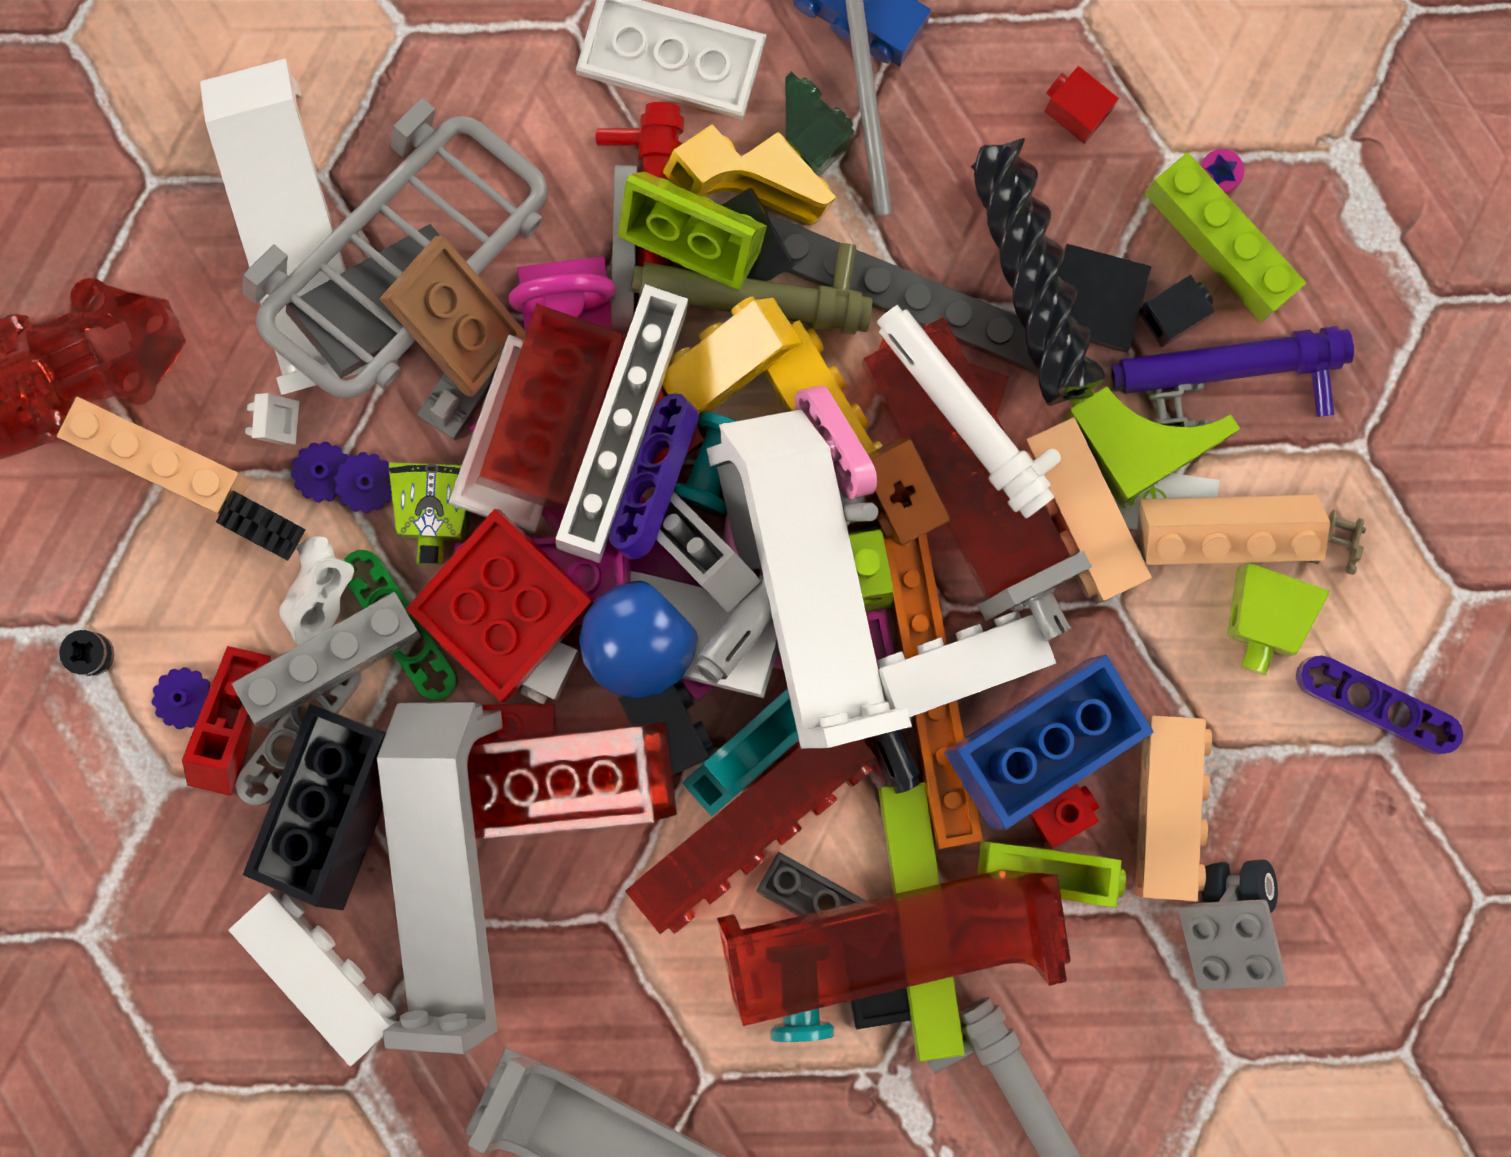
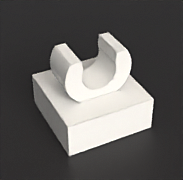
M269 393L255 394L254 402L247 405V411L254 412L252 427L245 428V433L252 436L253 439L279 445H296L299 401Z

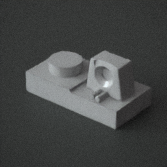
M495 372L474 396H465L444 373L417 413V416L456 441L488 393Z

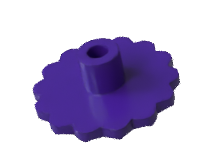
M314 442L309 445L308 449L302 448L299 451V457L295 458L292 463L294 469L291 471V477L295 479V488L302 491V495L305 498H313L315 502L320 503L323 500L333 501L336 496H339L335 493L337 484L334 482V476L339 473L338 466L341 463H346L348 455L342 453V449L339 446H331L329 442H322L320 445Z
M360 452L357 456H348L346 463H341L338 466L339 473L334 476V482L337 484L335 493L341 496V503L349 505L353 512L361 510L368 514L373 509L381 510L384 503L391 501L392 491L389 463L386 460H380L379 455H368L366 452Z
M183 667L180 670L171 669L168 675H162L159 678V684L153 688L155 696L151 703L156 708V716L163 718L165 725H174L176 729H183L186 726L194 728L209 693L210 681L204 679L201 672L191 671L187 667Z

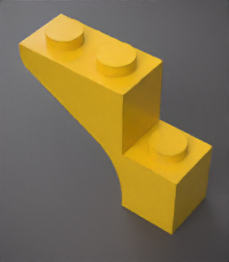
M711 124L674 149L663 170V173L674 185L699 196L705 197L717 192L740 194L749 188H753L761 204L809 225L815 224L822 219L836 198L825 180L813 172L801 158L797 148L788 143L779 132L741 157L736 152L733 143L727 137L722 136L714 125Z

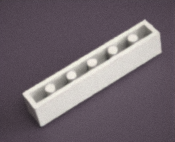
M645 284L556 536V547L558 550L597 563L601 562L609 539L611 526L641 447L686 317L687 298Z

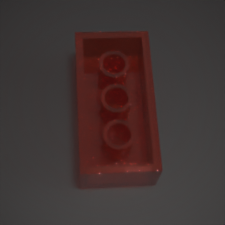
M536 303L530 316L475 484L562 512L567 507L623 337L622 333Z

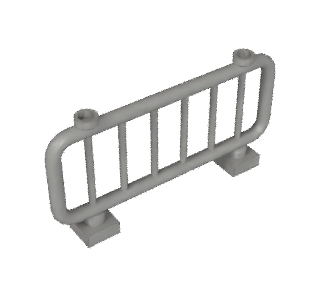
M421 98L393 126L390 148L403 158L414 147L416 149L289 276L286 275L288 255L275 244L243 274L242 294L257 304L266 294L269 295L257 311L256 325L259 335L267 345L321 389L334 397L346 399L358 397L368 391L375 383L381 388L386 389L401 371V368L395 362L416 341L402 325L327 265L351 241L396 279L403 273L360 238L357 233L380 211L425 248L430 241L386 205L408 182L483 243L466 261L477 275L519 232L525 238H529L542 223L543 217L538 212L543 207L548 196V185L545 176L536 166L478 120L465 116L452 117L441 123L434 130L432 124L435 108ZM457 134H467L473 137L530 185L531 193L529 197L516 208L443 147ZM436 154L511 214L490 237L415 177ZM319 271L323 272L397 333L375 357H372L297 295ZM291 301L368 365L353 379L341 380L278 330L275 326L276 315Z

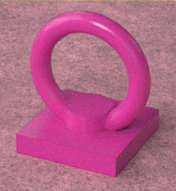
M605 256L517 267L519 285L510 292L509 303L515 310L523 312L527 342L557 353L608 347L616 342L615 334H612L610 301L616 293V286L607 276Z

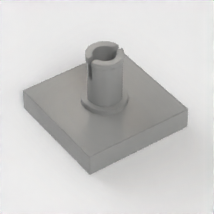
M1084 551L1003 590L979 604L978 607L985 620L988 621L1020 604H1023L1024 607L1028 605L1044 635L1045 641H1048L1072 629L1053 595V592L1056 591L1055 587L1092 566Z

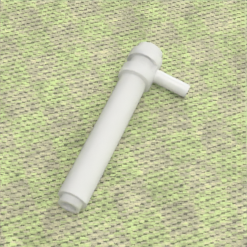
M896 305L878 319L876 323L881 328L878 333L990 473L988 479L998 491L1003 489L1010 498L1007 503L1015 513L1020 511L1027 519L1052 500L1055 496L1048 488L1052 484L1045 477V474L1060 463L1061 456L1059 452L1055 449H1048L1033 461L1025 450L1019 451L907 309L902 311Z

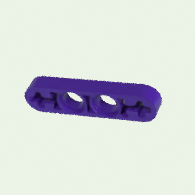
M669 394L656 405L610 529V543L629 559L641 558L652 549L698 423V410L682 394ZM669 447L668 455L661 462L654 464L656 455L662 449ZM655 487L653 496L647 502L639 504L642 494L647 489Z
M1321 655L1309 657L1297 667L1296 681L1303 692L1420 749L1433 754H1445L1453 752L1462 743V726L1452 715L1339 661ZM1322 665L1324 666V676L1334 681L1341 680L1342 674L1346 677L1338 687L1328 683H1320L1315 687L1312 685L1314 677L1308 674L1309 669L1319 668ZM1356 682L1364 684L1370 693L1369 702L1362 708L1353 706L1348 700V689ZM1336 688H1337L1336 698H1335V697L1332 696V693H1333V692L1336 690ZM1395 702L1404 703L1410 710V720L1401 728L1393 725L1388 717L1389 708ZM1421 722L1432 727L1445 724L1443 732L1449 735L1448 741H1439L1435 744L1436 736L1433 733L1422 729L1417 730L1415 736L1413 732Z

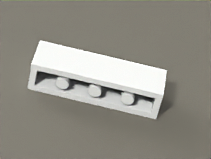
M1019 610L994 619L996 628L983 632L981 624L955 633L957 642L944 645L943 639L938 638L916 647L919 655L906 660L903 651L877 660L885 702L889 703L890 709L908 708L909 717L1057 663L1049 642L1045 641L1034 615L1021 618Z
M278 890L269 892L229 929V932L351 1067L384 1038L383 1030L397 1022L393 1017L396 1010L382 994L377 993L374 996L362 983L366 977L350 959L343 962L333 951L332 948L336 944L322 927L317 925L313 928L302 916L306 910L297 898L287 894L283 895Z

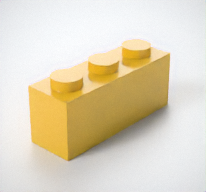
M752 296L741 301L732 308L733 317L723 325L721 322L711 325L698 336L701 342L691 350L689 347H686L672 355L662 383L667 394H682L698 410V414L701 411L711 412L801 344L802 341L774 298L756 300Z

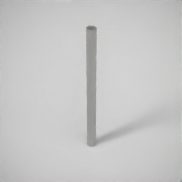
M845 0L875 216L892 214L864 3L863 0Z

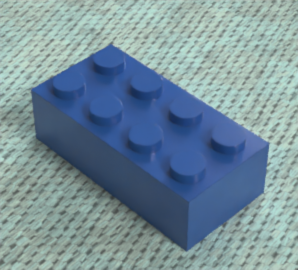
M1106 654L1083 661L945 750L944 754L989 828L1008 829L1154 732Z

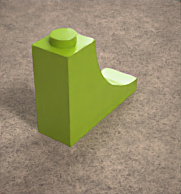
M1108 386L1097 393L1092 390L1093 396L1089 398L1071 399L1069 403L1072 408L1063 417L1065 421L1075 417L1109 489L1120 506L1240 430L1231 414L1210 424L1194 427H1173L1152 422L1126 407L1112 393Z

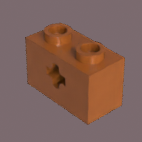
M900 437L867 454L876 471L877 487L874 493L865 496L866 499L872 497L879 510L875 521L878 527L882 529L885 539L892 536L894 541L904 545L950 521L911 439ZM894 483L907 488L901 493L903 498L901 502L889 497L895 493Z

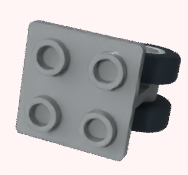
M1249 860L1243 864L1240 875H1230V867L1226 862L1205 866L1206 882L1203 892L1201 891L1203 903L1182 904L1178 909L1198 988L1203 990L1283 987L1287 978L1271 917L1278 899L1277 879L1272 865L1267 860Z

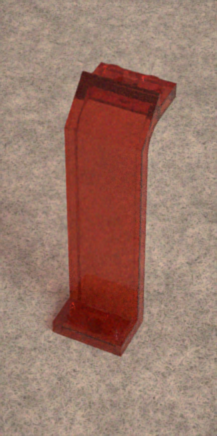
M997 870L751 928L741 929L735 914L717 918L732 1000L743 1026L1004 964L1020 963L1030 965L1038 971L1049 986L1067 982L1065 964L1071 961L1057 874Z

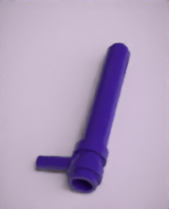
M1337 326L1321 328L1319 333H1313L1311 330L1292 332L1290 337L1121 359L1119 364L1111 365V381L1114 391L1122 390L1123 394L1173 388L1183 384L1195 385L1295 371L1298 375L1312 373L1316 416L1335 415L1330 370L1342 369L1343 364L1352 363L1354 344L1350 331L1348 329L1339 330Z

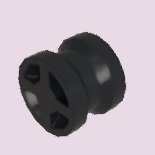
M78 630L68 634L62 641L59 649L60 660L63 666L71 673L78 675L98 676L106 672L112 665L115 656L114 647L106 636L87 630ZM79 647L82 648V657L78 659L81 650Z

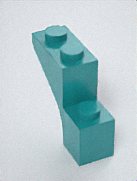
M788 688L682 782L711 817L799 740Z

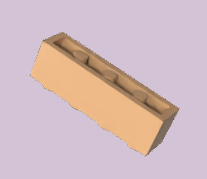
M76 397L56 436L219 515L231 493L235 491L243 495L250 482L243 475L79 397Z
M1075 417L1026 439L1020 447L1022 451H1026L1033 461L1048 449L1057 450L1061 456L1060 463L1045 474V477L1052 484L1048 488L1055 497L1045 504L1042 509L1048 518L1054 516L1061 530V533L1057 534L1058 542L1066 557L1070 558L1084 551L1092 566L1076 575L1078 584L1086 598L1093 597L1095 603L1098 604L1152 579Z
M1317 495L1140 499L1136 538L1146 565L1323 561L1326 555L1330 520Z
M1145 716L1154 733L1142 740L1135 895L1142 898L1198 901V891L1203 892L1206 882L1204 864H1199L1200 846L1206 845L1208 837L1207 820L1201 818L1202 801H1207L1210 793V778L1208 774H1204V756H1209L1211 753L1212 732L1210 729H1206V719Z

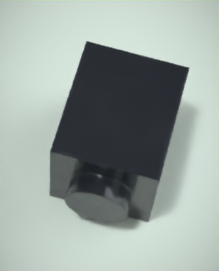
M1190 274L1147 301L1141 307L1139 314L1162 348L1206 321L1215 310L1211 306L1213 298L1207 287L1201 282L1196 283Z

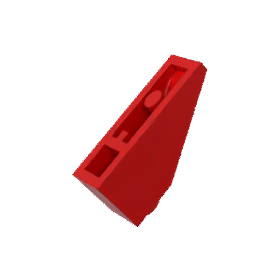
M227 646L182 757L187 786L232 795L236 780L247 755L254 728V723L233 688L232 683L271 662V656Z

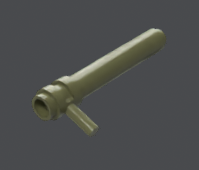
M839 243L833 287L820 285L817 289L746 278L738 291L691 269L646 262L643 263V266L634 265L630 292L639 293V298L645 284L687 298L688 305L729 312L738 303L752 296L756 300L774 298L788 321L796 322L800 320L801 323L812 324L813 329L829 331L831 327L840 328L841 333L855 335L857 331L867 332L872 313V297L862 296V291L850 290L856 245L850 243Z

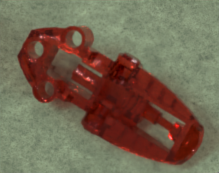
M85 278L77 282L71 290L70 302L74 311L36 328H33L27 315L11 314L0 319V460L29 451L49 442L58 441L60 438L56 436L76 397L88 401L93 398L107 399L116 395L129 404L134 405L144 404L151 400L156 393L157 384L168 374L186 343L179 320L175 316L169 301L150 294L107 286L96 278ZM104 293V303L95 311H89L88 306L91 298L96 294ZM155 315H162L163 323L160 329L156 332L147 333L146 326L149 319ZM125 321L133 338L127 341L131 351L64 381L62 380L98 364L99 356L89 339L52 355L51 353L85 339L84 332L94 327L100 326L105 330ZM138 372L140 377L138 385L133 390L124 391L123 382L126 376L130 373Z

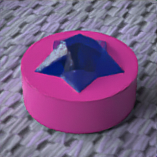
M1214 150L1207 154L1200 163V166L1226 194L1234 191L1243 179V162L1236 153L1230 150Z

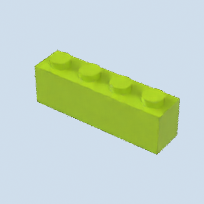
M1188 151L1157 177L1146 191L1145 195L1260 323L1306 284L1304 279Z

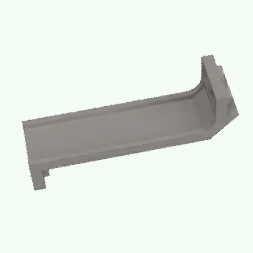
M397 703L377 756L408 1012L402 1014L399 1021L383 1030L386 1049L465 1054L498 1031L467 761L473 743L477 739L503 728L501 710H483L482 704Z
M505 1049L465 1130V1133L472 1136L468 1146L483 1154L500 1149L521 1157H725L560 1068L509 1049Z

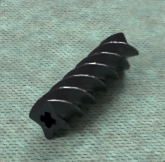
M1021 138L1003 145H984L980 147L976 162L971 168L974 170L975 187L978 197L987 209V224L990 235L996 246L1000 249V264L1003 275L1013 289V305L1016 315L1026 329V345L1029 356L1034 365L1039 369V386L1046 404L1052 406L1071 399H1083L1093 396V388L1105 380V374L1098 363L1085 356L1091 341V331L1084 322L1072 316L1078 299V292L1071 282L1058 275L1064 260V250L1060 244L1045 235L1051 220V210L1045 203L1032 196L1038 180V171L1032 164L1019 157L1025 138Z

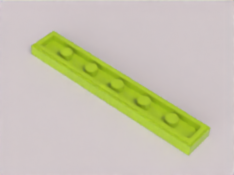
M925 782L898 794L895 793L893 787H882L878 791L917 1061L962 1056L965 1053Z

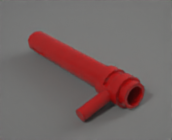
M669 102L646 104L645 113L641 115L640 128H597V146H639L638 157L643 161L642 172L669 180L663 173V170L673 150L682 145L679 141V135L684 132V118L680 115V106ZM638 246L637 266H643L644 262L672 266L671 260ZM635 293L634 314L640 300L639 293Z

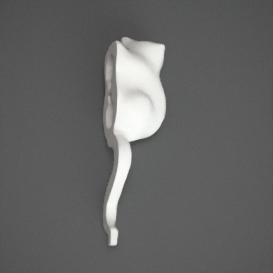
M313 536L297 546L301 569L279 610L280 618L290 631L293 641L297 646L334 625L340 612V597L354 573V568L350 563L335 558L334 548L326 537ZM276 720L264 727L272 730Z

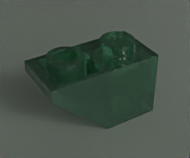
M791 71L785 77L784 87L785 140L800 153L801 158L820 177L852 145L855 133L852 129L853 123L838 107L831 109L820 99L822 94L812 81L806 77L800 80Z

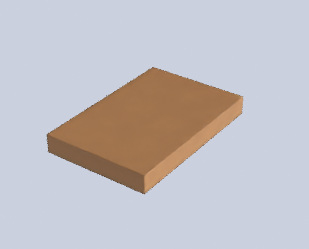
M444 235L435 236L379 298L465 396H474L495 372L508 335L523 339L527 334Z

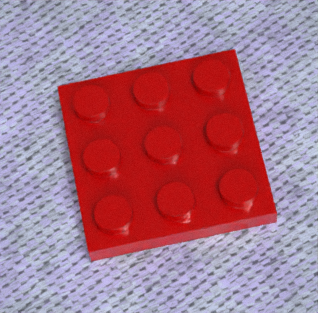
M494 509L409 604L406 610L501 703L507 702L588 612L595 600L501 510Z

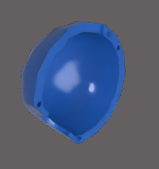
M640 580L615 585L597 597L584 616L579 638L583 663L596 683L615 695L632 698L660 694L680 681L694 660L698 641L697 631L688 620L653 586Z

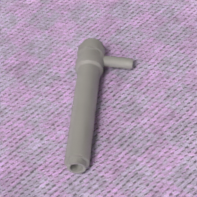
M839 489L847 526L849 523L857 521H873L876 519L878 509L873 503H864L866 496L848 499ZM763 573L759 577L761 582L736 606L697 656L699 662L695 666L696 670L701 676L712 683L717 684L720 679H727L773 620Z
M985 997L963 1009L959 1013V1017L963 1023L961 1030L965 1035L962 1038L965 1055L927 1060L933 1073L936 1074L975 1053L981 1065L988 1066L1039 1157H1081L1019 1049L1021 1042L1013 1028L1008 1029L1005 1025L1004 1020L1006 1016L1000 1005H994L990 997Z

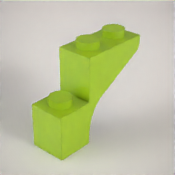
M981 841L976 885L988 889L1034 894L1117 908L1118 897L1121 898L1125 891L1126 873L1125 870L1121 869L1122 860Z

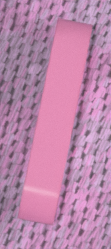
M823 385L799 390L795 398L796 410L801 409L830 447L838 487L842 494L848 499H854L874 493L877 487V475L874 465L829 390Z

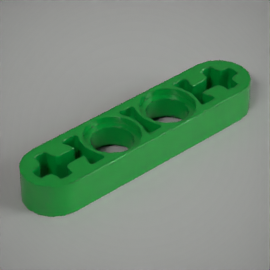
M356 550L344 559L345 562L353 566L354 573L357 571L355 563L358 560L366 564L373 562L374 567L369 572L374 581L380 585L385 579L388 583L387 586L375 589L366 599L363 593L372 589L364 579L360 577L354 579L352 576L351 581L347 585L363 609L377 602L382 596L390 595L393 592L397 594L405 609L409 606V600L377 555L367 550ZM407 611L418 632L424 638V648L419 655L414 657L406 656L401 649L393 654L423 697L433 701L448 699L457 689V673L433 636ZM432 652L437 656L436 660L429 661L434 671L437 673L446 672L448 675L443 681L446 689L442 692L436 688L427 689L426 684L431 679L425 668L420 667L416 673L412 668L413 665L424 662Z

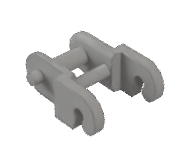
M1204 383L1193 386L1191 384L1178 385V387L1174 388V392L1162 393V389L1155 390L1156 394L1148 396L1149 400L1156 403L1158 421L1155 422L1167 426L1179 425V427L1210 424L1209 419L1201 420L1200 422L1196 420L1188 421L1187 417H1183L1180 397L1183 393L1202 391L1205 389ZM1174 399L1177 418L1167 419L1165 400Z

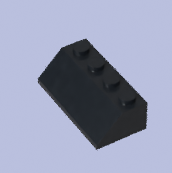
M309 704L243 876L315 907L344 911L383 810L377 756L386 731Z

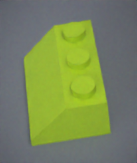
M647 172L630 174L626 179L617 237L739 291L760 254L767 225L755 221L748 215L740 214L721 206L707 197L699 196L678 187L667 179L658 178Z

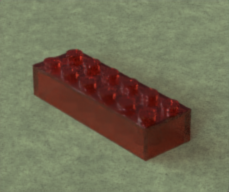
M944 316L921 327L1004 431ZM889 345L863 358L861 364L899 436L911 439L950 518L946 525L985 598H991L1070 556L1044 506L1027 519L1020 511L1016 513L1007 503L1010 498L1003 489L998 491L990 482L988 470Z
M665 722L474 743L469 751L467 772L475 839L648 823L677 815Z
M862 739L830 748L801 749V746H799L632 883L625 892L659 934L663 933L667 928L673 934L677 933L695 917L696 913L692 908L705 898L709 905L731 888V884L727 879L741 869L747 875L767 858L762 851L774 840H777L782 846L802 829L797 821L810 811L818 816L837 801L838 798L833 794L837 788L845 782L849 787H853L870 774L873 769L868 763L876 756Z

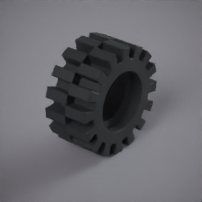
M235 491L231 493L216 520V523L289 561L306 530Z

